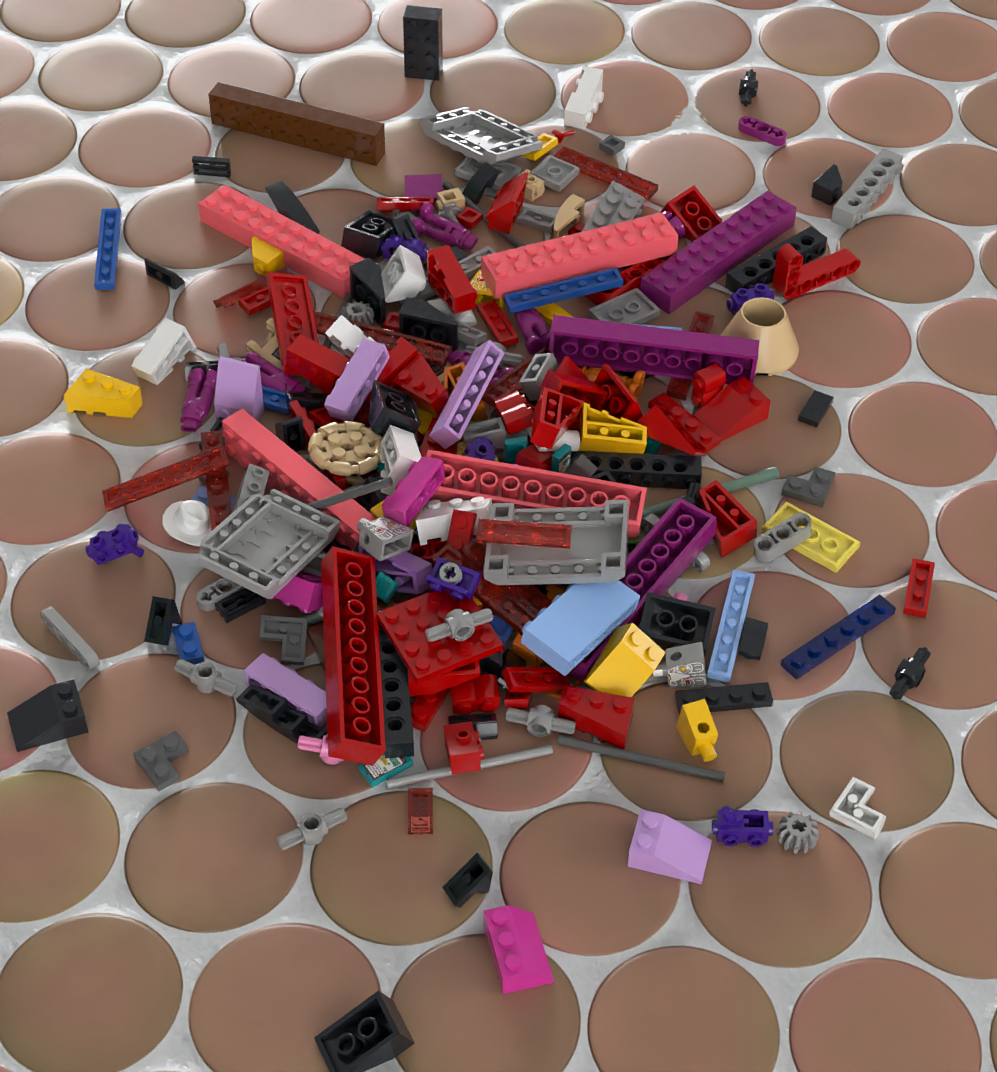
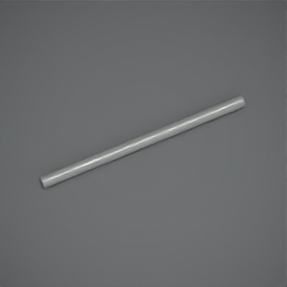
M552 745L484 758V760H480V767L484 769L553 754ZM450 766L386 779L387 789L451 776L452 773Z

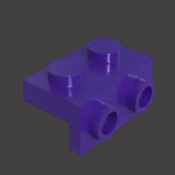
M438 557L431 574H426L424 578L429 584V588L439 593L442 590L447 591L451 597L460 601L463 598L471 601L482 577L481 573L458 565L462 571V579L457 585H453L443 581L440 577L441 567L451 561ZM452 569V572L448 570L446 573L448 579H450V576L452 578L456 576L454 569Z

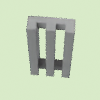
M525 207L517 217V223L551 234L556 217Z

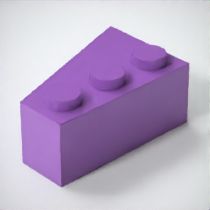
M360 544L358 545L359 553L372 556ZM408 552L400 553L382 561L374 557L375 578L381 571L400 584L396 592L420 594L429 589V584L424 578L426 574L430 575L433 570L431 563Z

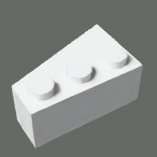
M583 65L581 68V79L577 78L576 81L578 88L576 92L571 93L564 116V125L585 129L587 124L591 123L593 113L597 112L599 103H602L604 99V92H602L603 69Z
M342 315L325 332L335 348L350 358L353 357L356 347L360 345L363 338L374 341L371 337L367 338L359 327L352 325Z
M165 318L158 325L156 332L146 342L145 347L134 359L131 366L138 377L158 385L173 371L172 366L176 362H182L185 359L184 355L189 350L194 351L197 347L185 326Z
M392 425L389 426L381 441V462L385 463V471H381V477H391L393 480V485L381 489V492L390 496L395 492V487L400 479H405L409 474L408 471L415 461L418 462L421 458L414 434Z
M475 497L471 500L455 498L447 502H441L440 500L429 501L416 519L420 545H425L427 540L441 537V541L447 540L453 509L477 514L473 535L488 533L492 499Z

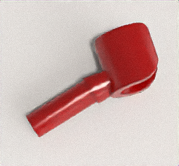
M553 130L552 134L558 138V143H561L565 137L575 134V131L571 130L561 133Z

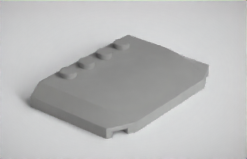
M463 107L420 118V126L426 136L438 141L439 144L451 147L454 151L463 153L466 157L476 159L478 163L493 165L542 149V141H538V136L535 133L485 110L479 109L478 111L471 112L470 107Z
M275 489L270 490V494L262 496L260 493L255 494L201 540L197 564L265 598L272 599L333 541L340 528L341 521Z

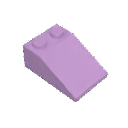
M220 356L214 399L217 419L219 417L226 419L240 409H243L257 421L260 420L264 413V402L259 365Z
M640 809L629 849L627 867L702 884L712 840L667 815Z

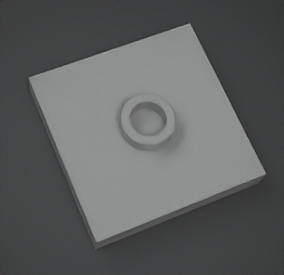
M548 155L530 174L543 180L545 186L560 192L580 173V168Z

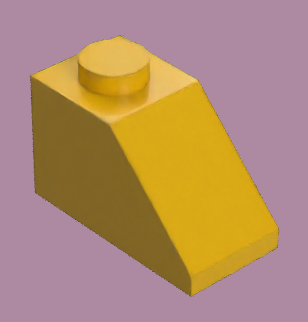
M255 236L251 238L254 271L266 277L268 272L277 273L284 267L283 251Z

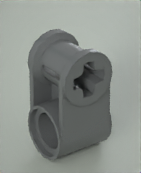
M581 453L564 473L589 478L598 468Z

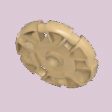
M344 421L343 424L333 422L319 428L317 433H313L308 443V452L312 461L322 470L327 469L331 474L339 476L363 475L373 471L378 467V464L382 463L381 441L383 437L374 433L371 427L366 428L364 424L359 422Z

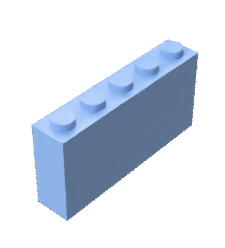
M619 580L615 583L570 584L565 593L557 595L548 608L544 607L540 610L536 619L530 620L522 628L521 644L562 675L566 676L636 610L640 595Z

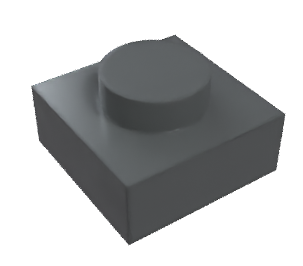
M613 135L608 136L599 143V149L612 156L625 148V142Z

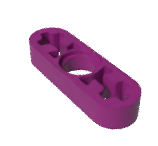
M743 116L739 119V131L774 146H782L786 143L787 133L784 130L750 116Z

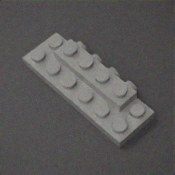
M612 181L582 231L639 218L643 211L640 208L646 198Z

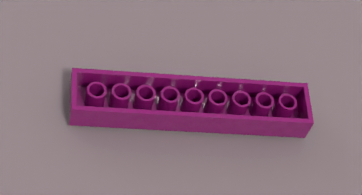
M766 191L641 278L640 291L658 308L668 314L672 313L727 274V272L737 267L793 227L797 207Z
M553 315L549 353H553L558 363H561L564 357L568 356L578 366L602 368L604 363H608L612 370L634 373L638 370H643L645 374L693 380L695 372L717 363L726 373L725 384H730L744 376L753 384L759 352V340L561 315Z
M681 498L676 500L626 558L625 577L619 581L640 595L636 610L619 626L630 623L638 626L641 623L647 593L664 595L716 534V516ZM615 630L577 664L568 675L587 685L584 680Z

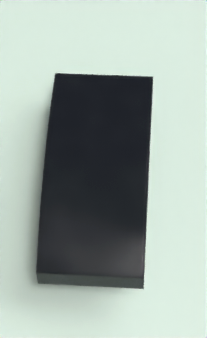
M484 163L472 176L462 193L472 202L478 204L485 189L492 188L500 172L489 163Z
M746 617L737 654L747 659L760 660L768 623Z
M507 648L502 654V665L497 670L498 684L506 691H508L502 671L506 667H526V661Z

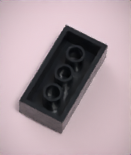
M407 5L403 16L405 77L439 81L443 70L442 8Z

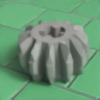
M354 301L352 304L346 303V307H342L341 315L352 325H356L365 331H368V328L373 326L374 311L369 304H364L363 301L359 303Z
M790 811L787 817L782 816L777 826L778 844H784L785 851L790 848L793 849L794 855L798 850L805 854L808 848L813 849L816 846V841L819 839L820 833L817 830V822L811 821V814L804 817L801 811L798 815Z

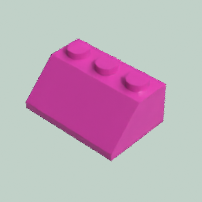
M422 456L418 462L415 461L409 468V474L406 478L400 479L392 496H387L383 501V516L409 527L445 480L443 460Z
M300 571L272 599L282 600L281 604L286 606L299 607L298 610L304 613L311 614L312 611H318L323 607L322 577Z
M510 905L484 910L483 927L502 994L554 983L534 914Z

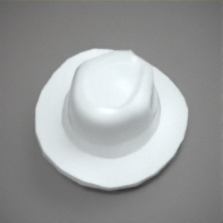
M186 500L173 503L166 509L162 517V525L165 531L173 538L193 546H200L201 540L219 525V519L217 514L204 503Z

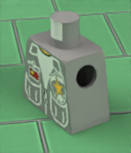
M380 517L372 521L362 518L357 524V529L360 531V546L379 561L411 549L414 530L387 517Z
M702 642L665 650L666 661L658 664L653 672L654 677L668 676L671 688H707Z

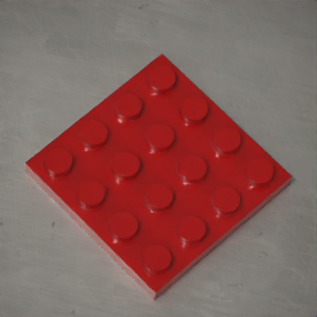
M433 590L376 612L380 625L417 685L503 651V643L489 622L475 626L473 634L463 641H457L455 638L451 639L449 636L433 642L427 640L425 630L443 624L449 612L455 609H462L470 614L480 611L473 598L471 601L465 598L460 601L451 597L447 591L442 590L439 593Z

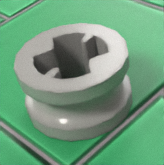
M448 562L441 567L440 577L443 581L457 585L462 579V571L457 564ZM452 569H454L456 576L454 578L450 576V579H448L447 571L450 570L452 572Z

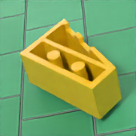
M85 369L64 394L67 413H74L76 410L86 411L89 415H93L94 412L106 413V416L133 418L143 405L139 386L89 369Z
M584 402L580 415L579 451L644 454L647 445L646 426L623 417L618 419L608 415V411L602 410L601 412L590 408V404Z

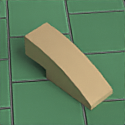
M575 194L566 199L556 215L553 239L568 235V230L579 222V218L584 215L585 199Z

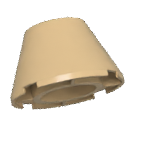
M753 298L745 302L721 333V336L759 340L755 376L756 373H768V376L780 374L791 368L798 358L799 344L786 310L779 302L770 298Z

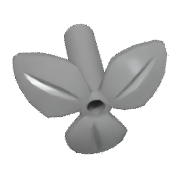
M451 203L443 207L445 211H440L437 215L459 223L456 216L463 210L455 207L456 203Z

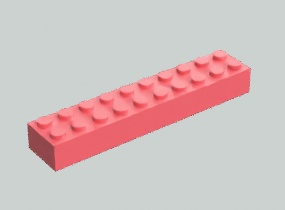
M225 184L198 203L200 221L251 249V238L255 236L283 251L284 267L299 275L307 276L308 280L343 299L346 294H351L349 266L365 260L363 257Z
M662 212L482 256L481 276L495 299L504 297L505 294L676 254L678 234Z
M240 409L222 420V434L224 436V449L230 457L233 456L243 468H247L250 463L269 470L270 473L266 483L269 490H278L305 504L344 492L245 410ZM354 499L319 509V511L341 521L340 528L334 538L339 544L346 545L352 551L359 542L360 531L357 529L358 522L362 518L369 521L377 519Z
M428 450L426 457L443 460L445 480L429 501L440 500L441 502H447L455 498L471 500L475 497H484V499L491 498L492 504L514 503L515 509L605 507V500H628L627 537L638 539L647 491L645 487Z

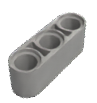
M797 513L758 536L754 541L756 560L761 563L771 562L807 540L811 536L810 516L806 513Z

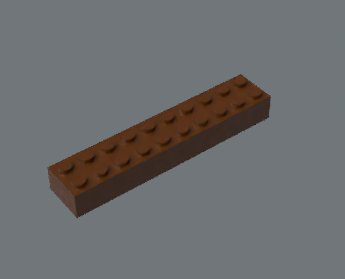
M218 82L208 94L211 121L214 125L375 166L378 165L385 155L384 123Z

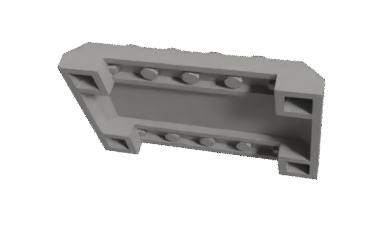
M605 500V507L515 509L514 503L491 504L483 572L484 579L496 585L615 583L625 577L629 501Z

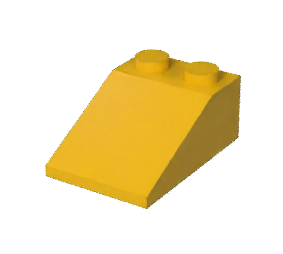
M634 623L619 626L584 682L594 691L632 697L655 671L666 652Z

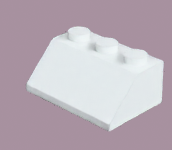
M399 245L381 274L385 302L387 303L403 300L407 297H416L418 292L423 291L426 286V278L420 256Z

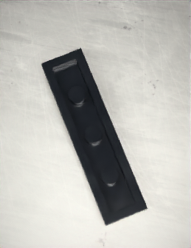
M768 682L678 690L675 692L679 715L682 705L702 699L706 700L710 712L772 707L773 705Z

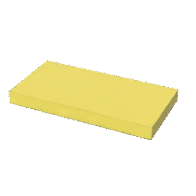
M785 502L762 526V532L765 533L797 513H806L811 518V536L792 549L835 573L858 550L861 543L788 502Z

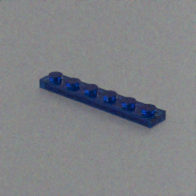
M879 594L783 658L780 665L797 680L894 615L896 607Z

